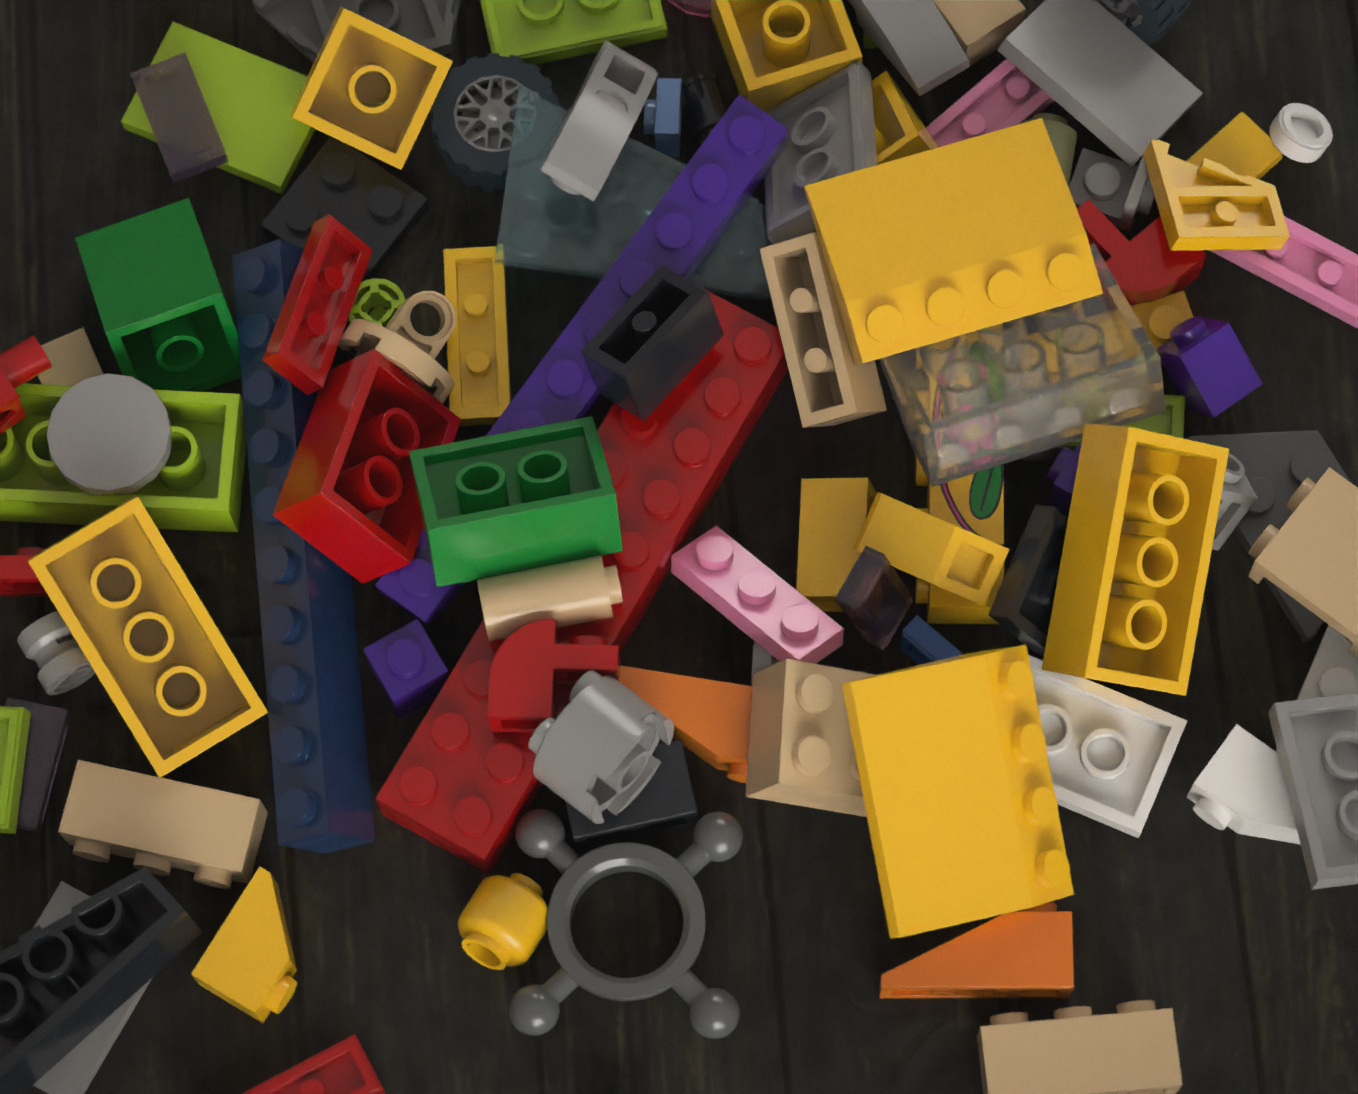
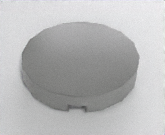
M110 373L86 378L66 391L51 412L46 434L51 458L66 480L87 494L98 496L115 493L124 495L138 491L157 477L169 459L172 445V427L169 413L154 390L132 376Z

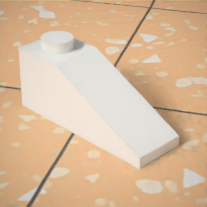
M1236 724L1193 783L1187 795V798L1195 803L1193 807L1194 812L1206 823L1219 830H1224L1228 826L1238 834L1300 844L1278 753Z

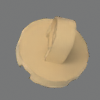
M421 291L407 298L398 307L386 327L363 319L352 320L340 339L339 347L341 350L350 351L353 347L358 351L355 357L375 349L442 404L455 385L450 374L435 360L455 326L453 306L444 295L438 292ZM418 303L432 305L440 315L441 325L438 332L433 336H423L412 327L410 314L413 307Z

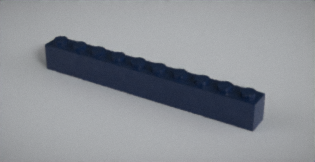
M277 239L232 256L279 845L326 854L373 842L375 837L352 575L272 515L319 390L306 395L262 360L304 250L301 247ZM333 361L329 370L334 368Z

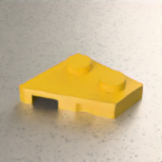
M1161 140L1150 141L1143 156L1170 251L1277 250L1283 247L1290 234L1275 185L1249 175H1237L1230 171L1227 166L1206 158L1202 160L1199 166L1167 154L1170 146L1169 143Z

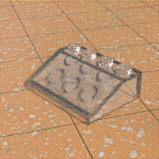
M1095 244L1090 245L1103 294L879 359L911 446L931 487L1082 439L1085 423L1122 426L1166 412L1160 356Z

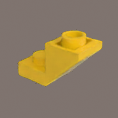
M880 492L876 494L853 549L984 607L1010 550Z

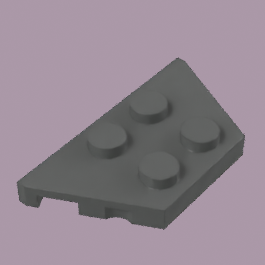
M253 0L256 12L313 64L340 6L443 56L452 53L460 0Z
M1318 430L1200 435L1187 438L1192 441L1229 448V453L1234 455L1243 464L1245 475L1258 497L1233 530L1247 554L1270 524L1280 530L1293 512L1285 506L1307 477L1317 483L1330 467L1350 482ZM1248 554L1252 562L1254 563L1256 559L1252 557L1250 554ZM1264 577V581L1303 643L1311 641L1324 621Z

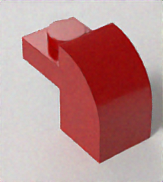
M1089 199L1077 208L1087 234L1103 294L1094 296V298L1106 306L1120 310L1140 303L1156 301L1167 295L1181 292L1200 276L1206 253L1203 250L1170 251L1161 217H1158L1129 241Z
M556 619L536 621L516 630L499 647L490 668L487 718L491 732L534 733L543 721L550 717L555 719L557 684L575 685L588 671L593 670L601 677L606 675L613 676L620 682V654L618 645H607L606 639L588 635L571 637L569 644H558L559 634Z

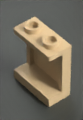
M1329 467L1317 483L1307 477L1298 487L1285 506L1293 513L1280 530L1270 524L1256 540L1248 553L1256 559L1248 577L1257 584L1264 577L1352 641L1353 644L1348 653L1358 660V487Z

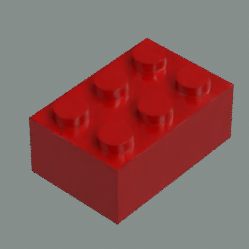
M375 349L329 370L324 386L317 395L272 515L362 584L411 564L424 527L409 451L453 443L461 419Z

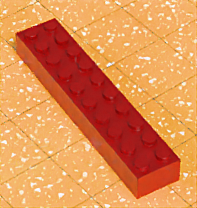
M707 291L723 330V337L645 421L615 403L612 405L597 433L616 492L623 551L601 555L604 567L616 565L623 602L611 605L613 613L611 618L557 628L559 634L558 644H569V639L575 636H597L606 639L607 645H618L619 654L622 652L671 569V555L684 547L788 371L778 327ZM483 619L375 799L383 816L490 875L515 833L519 819L528 811L543 783L536 779L533 774V766L537 754L528 748L533 733L491 732L487 718L489 673L495 654L507 638L489 641ZM557 684L555 720L571 702L569 697L575 685Z

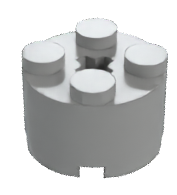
M591 670L577 681L570 693L569 700L571 702L555 720L550 717L538 726L529 741L528 748L537 754L533 766L535 778L595 824H600L604 822L602 811L607 809L616 816L638 796L650 781L661 763L652 754L660 739L667 745H670L674 734V723L613 676L606 675L601 677Z

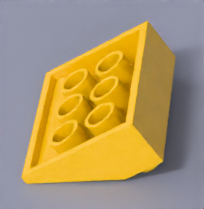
M1042 118L804 186L855 365L1103 294L1087 234Z
M1026 645L967 653L841 683L890 938H900L1028 909L1074 895L1070 866L1059 819L1058 803L1054 792L1046 751V741L1042 730L1034 688V678Z

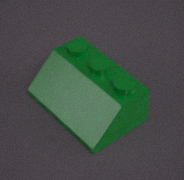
M593 416L409 451L427 548L437 587L467 583L477 579L623 551L616 492Z

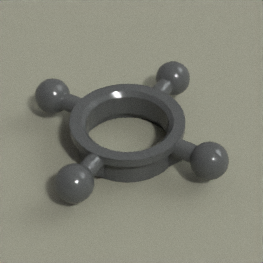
M543 808L526 812L519 819L515 829V838L519 848L530 857L538 859L547 858L562 874L553 890L547 914L549 941L561 968L543 985H527L513 995L509 1005V1016L513 1025L520 1032L531 1036L547 1033L558 1021L560 1013L559 1004L578 986L596 996L615 1001L643 1000L665 992L672 987L690 1006V1022L701 1036L709 1039H720L732 1033L740 1018V1009L736 999L724 989L707 988L690 970L702 948L706 928L704 902L693 877L710 861H726L737 854L743 842V831L739 822L732 815L725 812L716 811L704 815L695 825L693 843L676 859L652 846L629 842L605 845L580 857L564 840L565 827L556 813ZM620 872H637L658 880L675 896L683 914V932L679 945L673 955L655 971L634 978L613 977L594 969L581 957L571 936L573 912L582 894L599 879Z

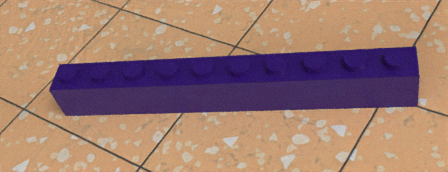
M740 94L737 96L486 436L588 417L602 398V395L598 392L581 350L661 265L687 280L690 279L786 149L789 132L787 127ZM423 528L411 564L381 576L375 587L381 596L414 620L418 619L421 625L430 630L464 583L441 587L436 586Z

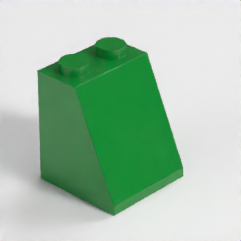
M189 198L75 238L106 336L122 375L132 376L153 390L203 392L241 378L238 332Z

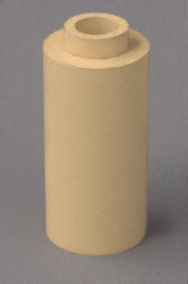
M601 555L477 579L489 641L508 638L521 627L540 620L556 619L557 628L611 618L613 617L611 605L623 602L616 565L604 567Z

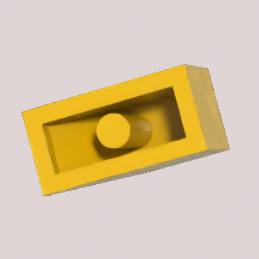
M259 867L191 975L203 988L264 1023L271 1011L279 1014L288 1004L297 987V981L292 979L297 968L278 884L270 872Z

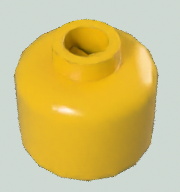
M513 873L510 877L495 875L483 879L457 921L459 933L463 938L462 948L476 962L494 970H503L506 966L523 965L532 955L547 930L548 905L542 898L543 891L541 887L529 877L518 873Z

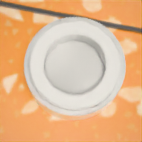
M1301 103L1285 105L1272 121L1269 129L1271 140L1276 148L1288 158L1302 163L1318 160L1333 138L1332 129L1327 119L1315 108Z

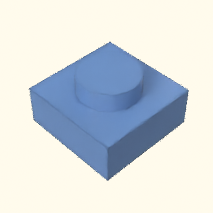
M657 78L656 99H647L645 102L644 135H655L656 156L680 157L681 79Z

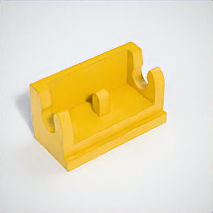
M868 477L801 479L796 590L822 611L874 613L876 559L853 549L877 494Z

